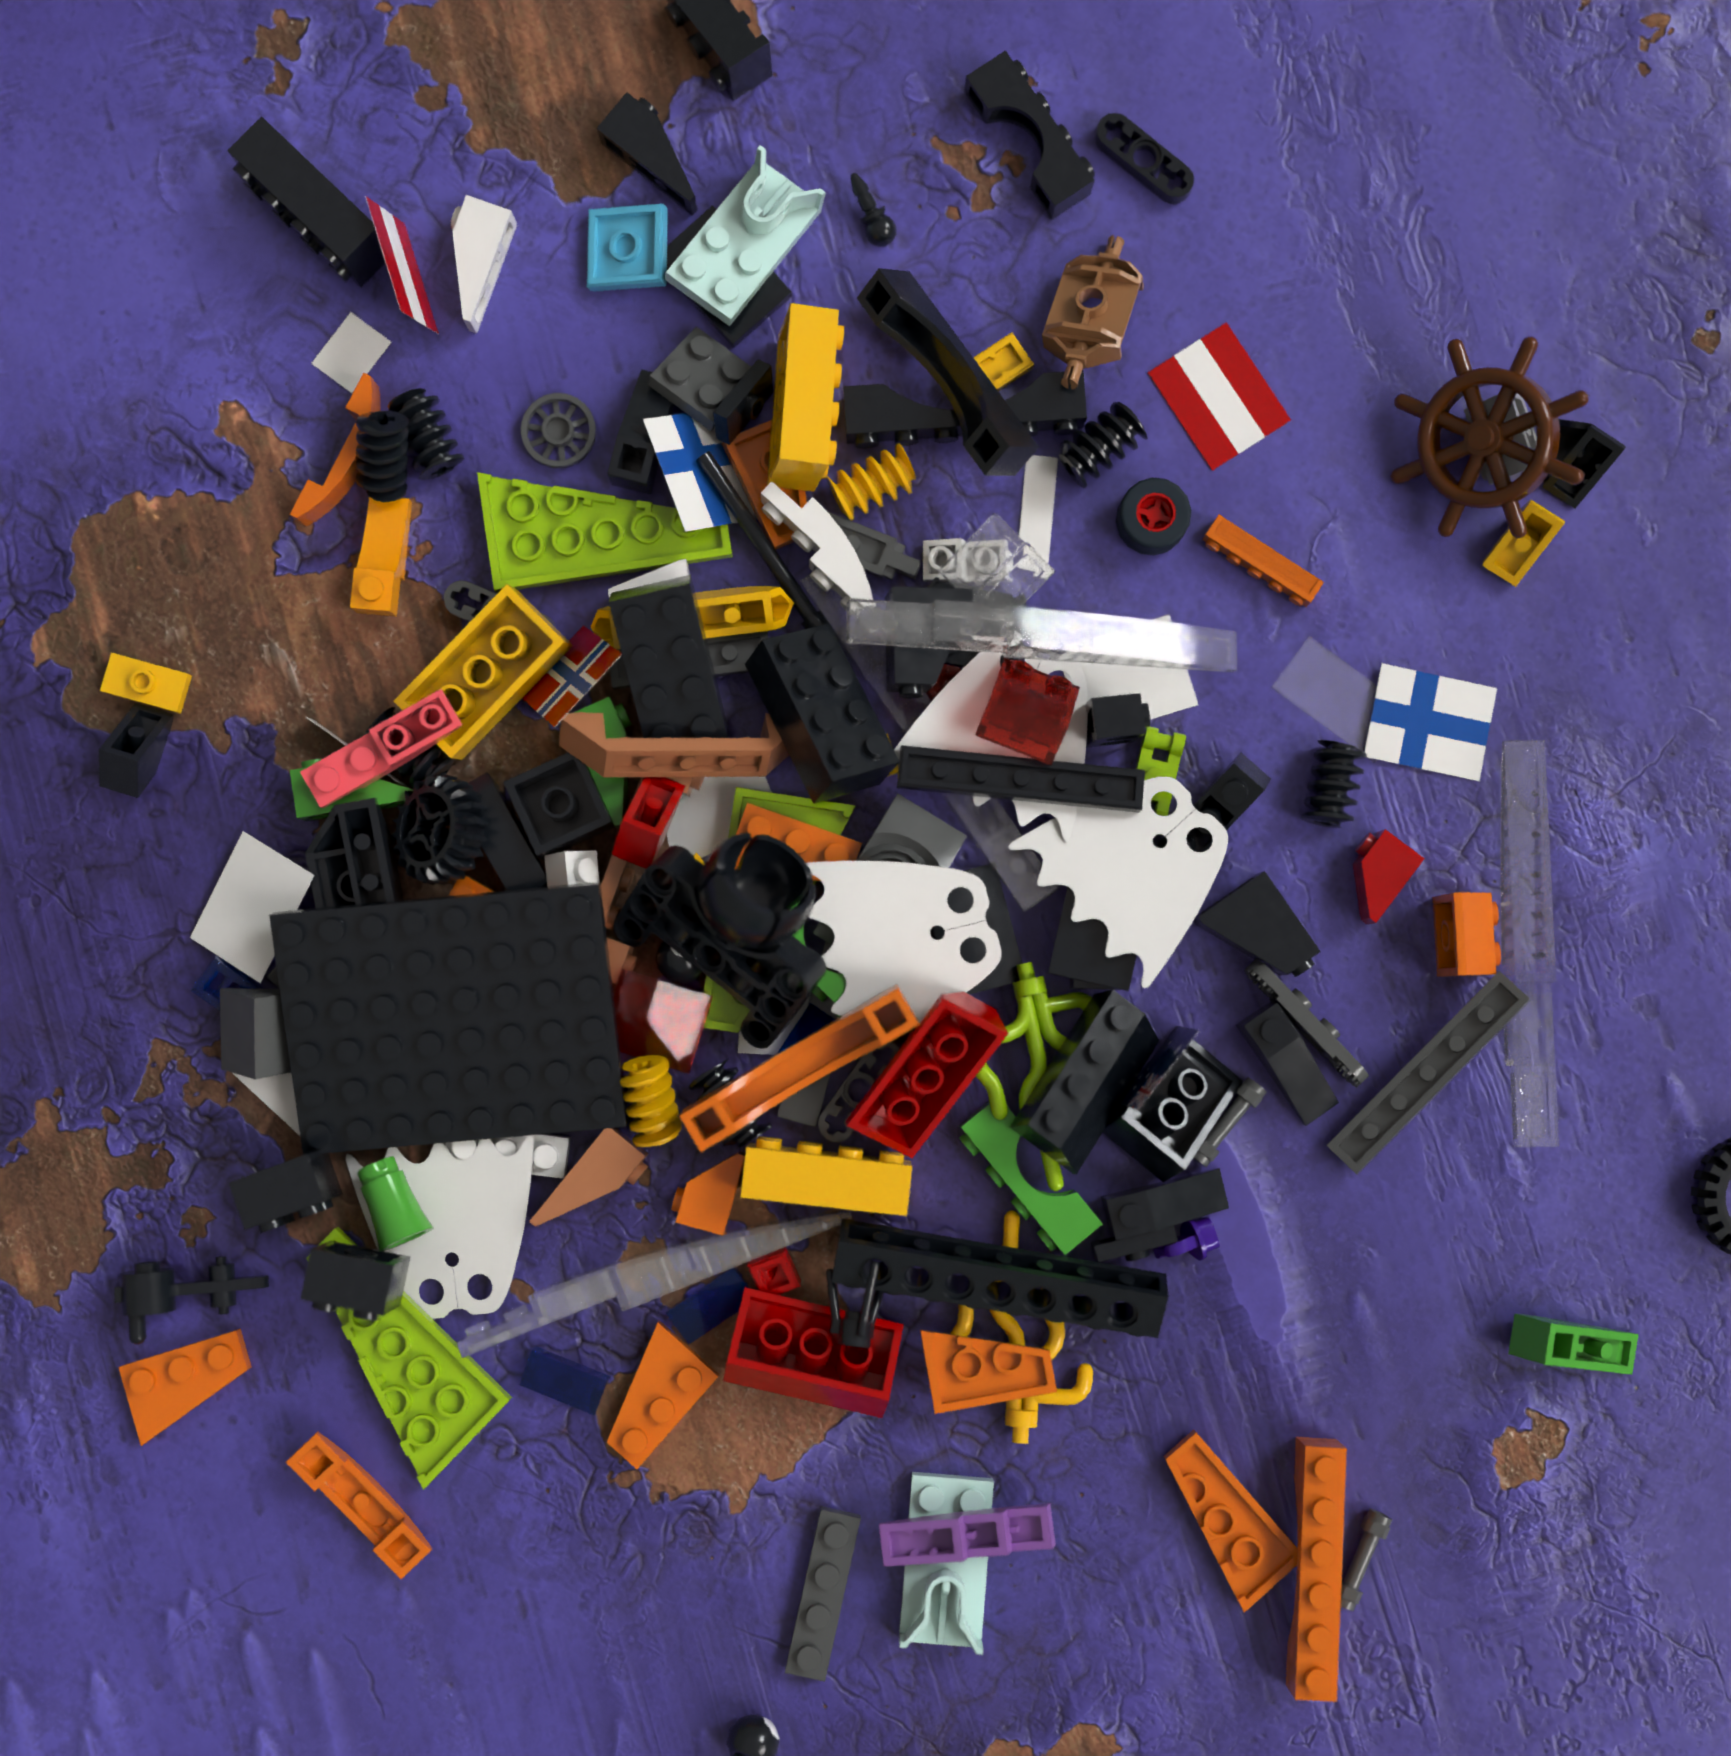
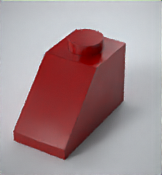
M644 777L622 819L612 855L647 869L655 861L683 795L685 785L665 777Z
M1386 829L1376 832L1375 835L1369 832L1361 840L1355 849L1359 856L1352 864L1360 919L1367 925L1378 922L1425 859Z

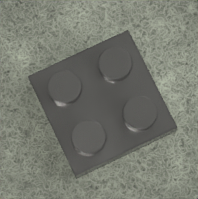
M695 327L651 373L647 385L712 431L715 428L713 412L748 372L751 366L701 329Z

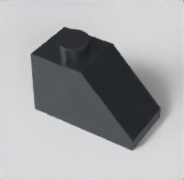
M135 703L99 749V786L138 798L157 772L173 723L174 714Z

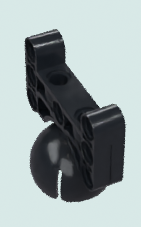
M750 833L734 835L720 843L710 853L704 865L697 861L686 848L678 845L670 846L645 869L613 925L617 938L623 944L633 948L640 947L654 933L750 1009L742 1021L741 1033L744 1039L755 1048H768L796 1016L826 972V963L821 955L807 948L794 937L804 926L814 907L816 888L815 884H812L811 870L796 851L782 841L768 835L761 834L753 838ZM746 846V848H745V850H744V852H743V854H742V856H741L739 865H738L737 869H735L737 860H738V858H739V856H740V854H741L743 848Z

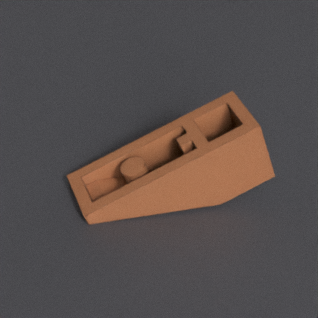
M618 1128L604 1129L529 1222L536 1227L621 1188L627 1181L634 1185L648 1168L643 1161L649 1153L642 1147H636L632 1139Z

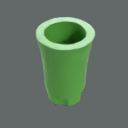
M394 1156L384 1158L358 1170L357 1174L362 1184L360 1189L375 1228L379 1252L405 1244L434 1229L420 1208L403 1170H399Z

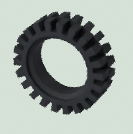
M1731 1138L1727 1139L1728 1144L1719 1143L1712 1148L1715 1152L1713 1156L1705 1155L1700 1161L1706 1166L1703 1171H1695L1693 1178L1699 1180L1698 1188L1691 1187L1690 1195L1697 1197L1698 1204H1692L1691 1206L1693 1213L1701 1217V1220L1697 1221L1700 1230L1707 1231L1709 1235L1706 1238L1712 1244L1719 1245L1720 1250L1727 1254H1731V1217L1726 1206V1191L1731 1180Z

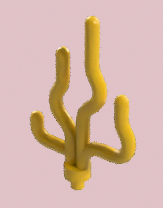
M1010 1210L1004 1215L1002 1246L1018 1248L1020 1216L1014 1210ZM958 1304L957 1323L950 1334L969 1336L974 1321V1309ZM990 1310L996 1323L1008 1336L1009 1343L1025 1345L1024 1332L1017 1320L1006 1312ZM1044 1319L1049 1328L1048 1341L1041 1348L1049 1349L1051 1360H1053L1063 1347L1066 1335L1064 1322L1054 1323ZM1087 1363L1079 1365L1077 1368L1076 1384L1071 1389L1057 1388V1392L1006 1401L1005 1425L1013 1427L1012 1442L1019 1444L1028 1443L1029 1428H1037L1038 1404L1068 1406L1083 1401L1090 1393L1093 1383V1368Z

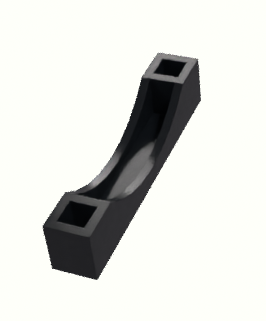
M878 268L858 295L857 300L876 326L910 352L939 384L959 419L963 435V446L985 476H1015L1039 446L910 271Z
M1084 370L1081 372L1076 389H1071V384L1069 389L1062 386L1061 379L1064 372L1043 373L1030 386L1005 401L1032 437L1038 435V431L1054 430L1055 435L1073 434L1078 431V428L1084 427L1087 419ZM884 384L843 386L847 444L855 443L856 448H874L879 445V442L895 441V444L900 443L902 446L917 444L919 439L934 438L937 443H951L957 441L958 436H963L959 419L953 409H940L919 404L899 395Z

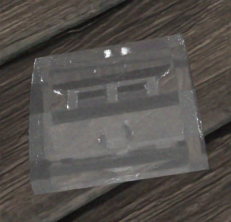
M993 513L937 570L954 588L973 589V598L970 604L997 629H1000L1056 572L1028 542H1024L998 513Z

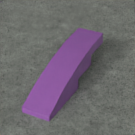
M1050 1503L970 1510L888 1521L879 1524L884 1566L962 1562L971 1557L1009 1555L1012 1551L1053 1549L1056 1545Z

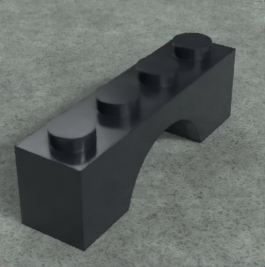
M1005 50L966 76L964 93L986 124L995 122L1012 123L1023 128L1033 137L1039 148L1040 163L1033 172L1030 189L1051 220L1091 195L1095 173L1090 162L1084 156L1079 158L1073 149V141L1068 130L1062 124L1057 126L1049 114L1051 110L1046 98L1040 92L1035 93L1027 82L1029 78L1024 66L1019 60L1013 61Z

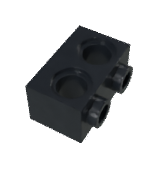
M1141 693L1091 698L1085 704L1086 712H1088L1086 748L1133 743L1145 734L1146 727H1150L1149 706L1147 703H1142Z

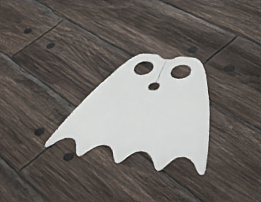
M1005 635L980 651L939 692L907 731L894 751L898 759L900 747L903 745L1084 764L1088 718L1085 706L1088 702V690L1084 671L1078 663L1061 655L1046 657L1040 654L1032 642L1019 636ZM1008 650L1019 651L1025 658V667L1022 672L1015 675L1004 672L1000 667V657ZM1057 670L1067 673L1072 683L1070 690L1066 694L1059 696L1049 692L1046 687L1047 676ZM1021 692H1027L1031 697V702L1026 706H1022L1017 702V695ZM973 796V802L976 806H981L991 799ZM1011 800L1014 803L1020 826H1026L1043 813L1051 814L1060 825L1063 839L1066 842L1070 840L1078 806Z
M1156 777L1144 780L1143 804L1140 813L1077 807L1073 831L1069 841L1066 842L1063 839L1060 825L1057 819L1054 818L1011 842L1008 846L1010 850L1029 849L1041 855L1043 863L1037 879L1038 886L1064 885L1073 890L1075 895V904L1071 914L1073 922L1097 919L1107 926L1106 957H1115L1129 953L1140 957L1143 962V988L1150 986L1198 914L1222 865L1228 845V834L1224 826L1213 815L1199 812L1191 802L1190 792L1179 781L1171 777ZM1165 791L1175 797L1177 807L1169 816H1160L1151 808V799L1156 793ZM1197 827L1208 830L1213 839L1211 847L1205 852H1195L1190 849L1186 840L1190 830ZM1158 834L1166 836V846L1163 848L1154 846V836Z
M827 861L806 863L812 875L820 879L825 887L824 895L814 904L809 918L825 923L833 930L835 935L832 947L822 958L827 968L839 971L846 978L845 991L832 1006V1013L843 1016L898 984L920 1023L941 994L968 992L984 980L1000 962L1002 954L998 935L987 925V921H984L986 920V910L989 908V899L986 887L979 877L957 869L904 862ZM957 887L967 888L974 898L971 909L965 913L953 912L947 903L949 893ZM935 925H940L946 930L945 935L940 940H935L930 935V930ZM969 937L981 939L986 946L985 957L977 963L966 962L960 954L962 942Z
M528 1135L521 1148L510 1156L502 1155L491 1139H481L473 1152V1156L469 1159L456 1158L449 1152L444 1143H435L428 1158L422 1163L408 1161L397 1147L387 1149L384 1158L394 1156L399 1170H403L420 1208L434 1229L412 1241L386 1250V1252L410 1256L404 1291L432 1319L444 1318L454 1309H464L473 1315L495 1312L504 1302L512 1282L524 1232L532 1174L533 1135ZM347 1154L346 1163L368 1227L379 1250L375 1228L361 1192L362 1184L357 1174L358 1170L362 1169L363 1166L351 1154ZM450 1252L457 1254L459 1258V1263L454 1267L447 1265L445 1261L446 1255ZM483 1274L490 1279L492 1292L486 1299L476 1300L469 1294L467 1285L473 1275ZM435 1279L441 1283L444 1294L440 1302L432 1305L425 1303L420 1298L419 1287L423 1281Z

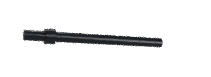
M708 451L697 458V462L784 592L794 602V607L804 620L801 623L804 629L829 624L822 611H816L711 452Z

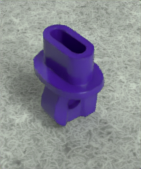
M1206 1217L1196 1222L1194 1220L1183 1222L1180 1229L1181 1236L1177 1237L1178 1242L1152 1249L1156 1259L1165 1256L1170 1258L1188 1252L1198 1261H1201L1207 1257V1252L1219 1248L1220 1243L1211 1219Z

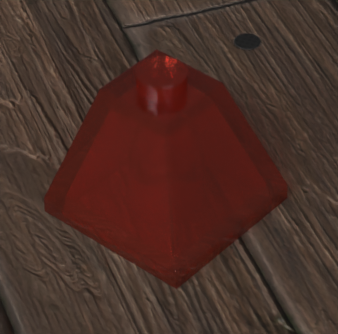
M622 969L614 994L620 1052L634 1057L660 1055L669 1061V1068L689 1074L713 996L641 973Z

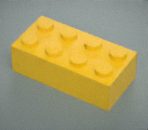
M790 303L777 340L767 485L772 481L780 488L814 492L820 480L827 478L829 465H834L837 443L830 440L831 427H836L838 422L839 402H833L834 388H839L842 365L835 363L836 352L842 349L844 340V326L838 325L839 310Z
M506 584L401 692L394 702L404 710L442 689L463 726L438 742L437 745L451 759L462 760L573 645L517 589Z
M758 1136L756 1143L750 1142L746 1147L741 1198L907 1216L912 1163L910 1160H904L905 1155L898 1151L879 1150V1157L863 1155V1148L839 1145L838 1152L822 1151L823 1143L799 1141L797 1148L782 1146L781 1138Z

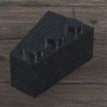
M667 0L668 5L664 8L670 21L677 29L681 26L684 28L689 36L686 39L688 46L698 60L702 58L706 60L711 68L708 71L709 76L720 92L726 90L732 100L735 101L773 76L770 42L763 34L757 38L747 26L751 23L750 17L744 10L738 12L730 0Z

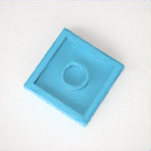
M664 204L588 209V289L591 291L666 286L668 208Z

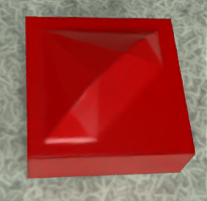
M786 1246L748 1259L747 1267L759 1291L779 1295L801 1286V1278Z

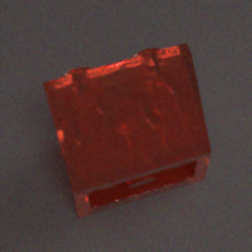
M1004 658L975 736L1052 765L1069 727L1080 687L1072 684L1065 677L1059 675L1051 676L1038 671L1027 662Z

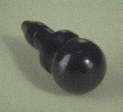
M852 173L850 176L852 191L858 198L857 201L862 211L865 212L860 221L866 224V237L874 246H887L895 239L897 232L895 222L889 216L884 215L886 211L884 206L876 207V202L868 191L869 188L858 174Z

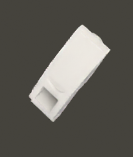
M771 481L761 492V503L764 504L761 508L763 513L776 525H780L783 522L794 532L791 538L804 551L809 553L811 550H814L816 552L809 559V568L813 571L810 574L812 580L826 592L830 588L842 598L839 602L840 605L852 617L858 619L861 615L868 622L874 616L875 611L871 588L864 568L842 529L814 497L801 508Z

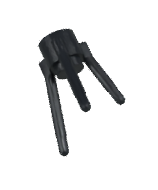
M873 1261L870 1266L861 1312L845 1311L844 1319H840L836 1284L831 1283L833 1270H826L831 1313L830 1333L838 1334V1345L870 1348L875 1322L884 1295L883 1291L875 1290L879 1269L877 1261Z

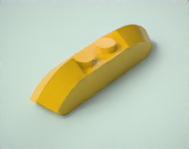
M748 586L695 592L706 638L779 629L786 626L794 604L784 590L776 586ZM610 606L598 609L590 628L597 636L616 650L621 649Z

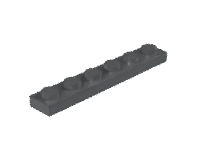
M1499 971L1326 1146L1358 1175L1531 999Z

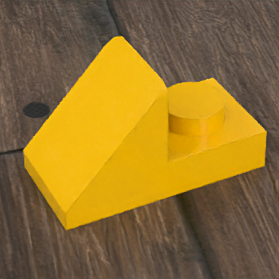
M1531 499L1521 508L1527 526V534L1522 538H1515L1512 536L1508 526L1482 563V566L1515 587L1565 524L1564 520Z

